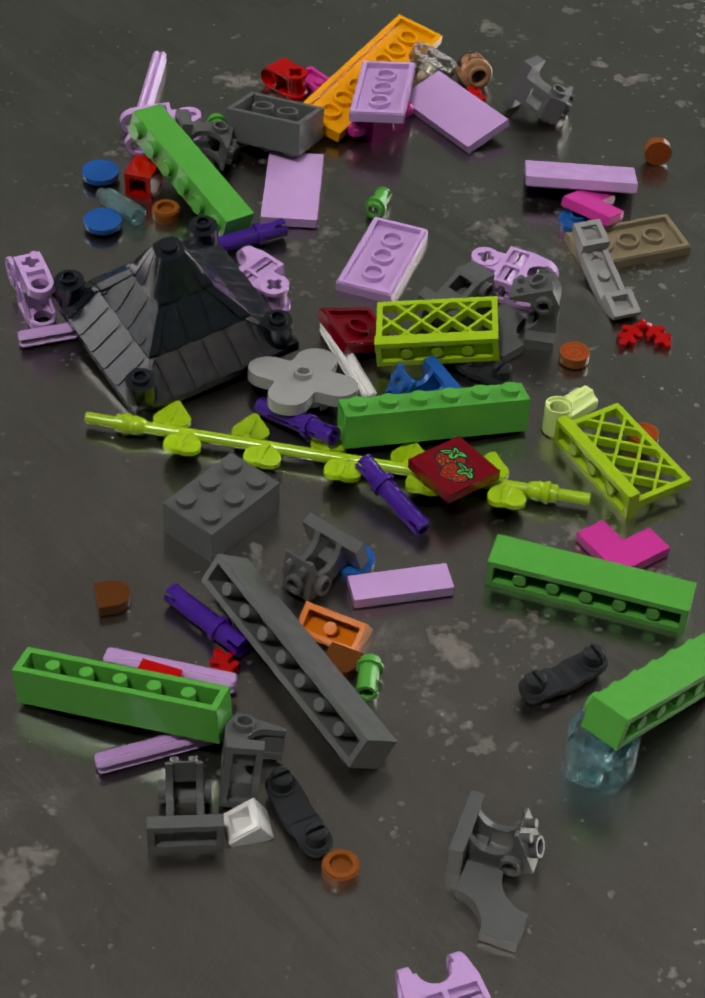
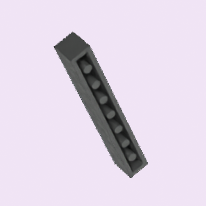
M217 554L203 576L202 583L348 768L379 769L397 743V740L249 559Z

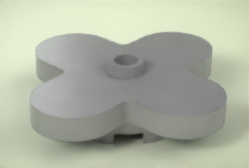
M319 348L306 349L299 352L291 361L270 356L259 357L252 360L248 365L249 382L254 386L268 390L267 406L271 411L280 415L295 416L302 413L307 414L309 408L319 406L320 411L329 406L338 407L339 399H350L351 397L358 396L357 381L347 375L336 373L337 357L328 350Z

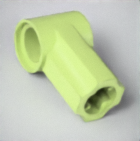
M584 385L564 397H549L545 402L542 431L546 435L554 437L557 418L568 415L574 420L597 409L598 399L593 389Z

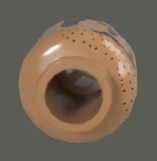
M477 52L464 54L456 63V76L466 88L473 86L475 90L483 89L492 78L491 65L483 55Z

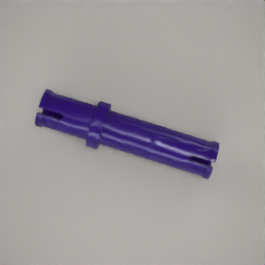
M283 218L261 225L258 222L254 223L250 228L218 236V240L226 252L254 244L261 246L264 245L265 241L282 236L285 237L288 235L287 225L282 226L286 222Z
M263 396L255 403L254 413H258L262 418L298 432L305 439L313 438L328 446H334L340 438L341 431L339 427L319 420L318 416L314 414L302 413L295 416L277 414L268 408L267 398Z
M371 454L361 457L357 461L359 464H355V469L371 485L372 492L376 496L379 494L416 537H421L428 532L432 522L421 513L417 506L398 487L394 476L389 472L387 474Z
M178 583L172 584L166 590V593L170 594L172 598L164 595V601L207 633L208 639L213 643L219 642L237 658L243 657L249 651V648L243 644L251 646V643L241 632L232 626V622L226 616H218Z

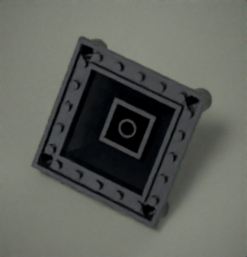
M207 215L194 217L188 224L189 239L181 241L173 236L162 238L146 249L133 263L99 275L85 282L83 275L79 271L70 269L59 272L54 278L55 292L51 295L53 304L133 416L136 415L144 418L162 410L175 401H183L247 373L249 363L256 358L265 356L281 358L299 350V341L293 334V318L291 314L284 310H272L264 301V298L252 286L249 279L219 243L218 224L213 217Z

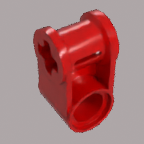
M284 57L262 68L260 75L267 88L285 96L288 100L301 101L307 98L308 89L305 87L307 69Z

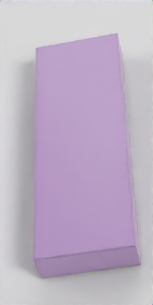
M446 563L347 576V586L354 609L454 595V584Z

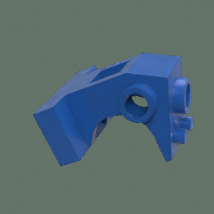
M431 356L423 360L422 379L417 382L409 376L404 366L399 363L395 372L391 374V380L385 393L403 394L412 393L417 390L435 391L448 387L461 388V386L435 356Z

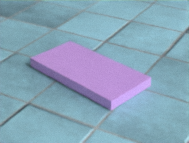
M363 61L349 111V121L403 124L415 75V63Z
M437 71L411 89L409 102L413 104V114L468 154L509 127L508 118L440 71Z
M269 151L260 225L283 218L286 223L282 224V226L317 228L324 154L302 153L297 157H289L284 155V152Z
M525 160V185L528 187L637 193L638 182L633 167Z
M374 217L336 281V291L380 302L393 301L428 238V230Z

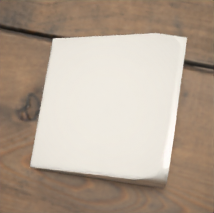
M251 798L224 813V827L229 846L236 847L266 842L274 838L268 812L255 798Z

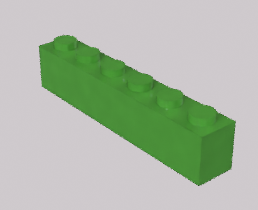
M161 104L133 111L128 133L142 148L146 156L158 167L161 174L173 185L177 193L189 204L193 212L198 216L207 215L213 217L218 224V236L250 228L254 212Z
M505 382L488 386L475 385L467 388L448 387L435 391L417 390L412 393L403 394L385 393L381 396L371 397L354 396L350 399L338 400L337 427L341 431L340 441L344 449L450 439L458 436L470 437L527 431L531 399L521 382Z
M497 534L488 558L485 585L683 635L697 584L696 582Z
M705 633L694 639H688L682 646L676 649H670L657 660L652 659L639 670L634 669L627 677L619 681H613L602 691L593 692L584 704L586 713L581 726L615 750H618L705 697Z
M32 647L26 648L12 669L18 703L220 744L224 737L226 723L233 717L229 686Z

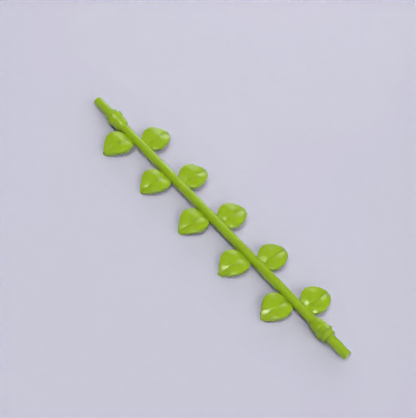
M175 401L158 411L153 416V422H149L136 415L133 416L127 412L125 414L118 413L116 416L86 412L84 418L85 424L113 428L115 432L121 433L123 436L150 434L166 437L163 441V451L170 454L195 456L201 452V443L245 450L243 460L261 469L278 468L281 465V456L326 463L323 474L328 480L354 483L362 478V475L355 469V464H359L357 461L363 456L346 454L349 449L343 448L340 438L334 446H328L321 441L312 439L310 448L267 441L270 432L258 413L249 415L232 428L231 435L189 428L191 426V417L181 401ZM418 442L400 445L391 453L390 461L374 458L386 473L407 476L405 489L408 492L426 496H438L434 490L408 468L409 458L425 452ZM490 452L484 455L489 462L500 470L499 480L481 488L489 490L487 502L493 507L519 510L525 507L526 497L546 505L548 503L556 504V501L589 506L591 493L562 489L557 484H551V481H531L525 483L507 480L509 478V469L499 458L498 454Z

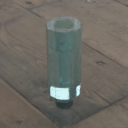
M99 188L97 190L96 197L100 199L101 206L116 210L124 220L132 225L137 226L145 219L146 209L113 188L106 190Z

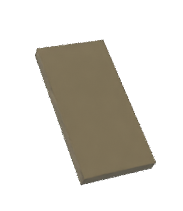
M668 214L614 223L607 227L603 226L610 240L607 249L616 269L690 255L691 245ZM573 231L564 233V243L582 268Z

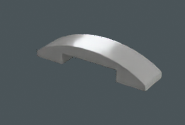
M595 219L573 223L574 240L584 274L595 298L605 313L612 320L640 315L641 310L632 289H625L607 249L610 240L601 220Z

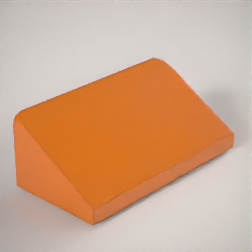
M306 601L298 619L317 643L329 647L334 642L358 652L362 650L373 631L369 624Z

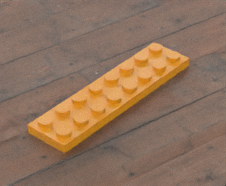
M400 14L394 18L303 102L324 107L323 135L339 142L348 133V125L352 122L349 121V111L363 61L415 63L416 68L441 44L443 36Z

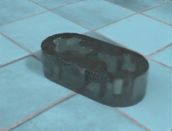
M416 43L409 53L410 62L415 63L416 67L430 75L440 71L452 79L456 72V62L451 57L426 43Z

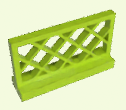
M498 296L377 302L376 336L374 342L377 367L397 366L399 363L403 366L423 365V360L431 356H435L441 364L500 361ZM492 307L483 316L475 311L478 308ZM449 309H458L460 311L453 317L445 313ZM427 310L430 312L423 319L415 315L418 311ZM397 312L400 315L390 320L384 316V313ZM467 316L475 320L468 327L460 323ZM436 318L445 322L439 328L430 325ZM408 319L414 325L405 330L399 325ZM482 326L489 329L487 331H477ZM452 327L455 328L456 330L460 331V332H448V333H446V332H447L448 330H450ZM422 329H424L425 331L428 332V334H416V333L419 332V331L422 330ZM392 330H393L394 332H396L397 334H399V335H389V336H385V335H387L389 332H391Z
M619 403L574 420L568 415L556 419L554 443L625 520L636 517L638 508L691 486L692 479ZM616 415L622 422V425L605 422L604 419ZM581 428L597 429L596 435L584 433ZM601 430L619 434L618 440L600 436ZM623 435L635 436L641 442L637 444L622 441ZM597 445L615 448L614 454L601 452ZM619 449L637 453L636 459L619 456ZM641 454L655 456L659 463L640 460ZM615 464L634 468L633 473L620 472L615 467ZM637 470L656 472L655 479L636 475ZM660 473L671 475L677 480L674 482L659 480ZM633 485L651 487L652 491L640 495V492Z

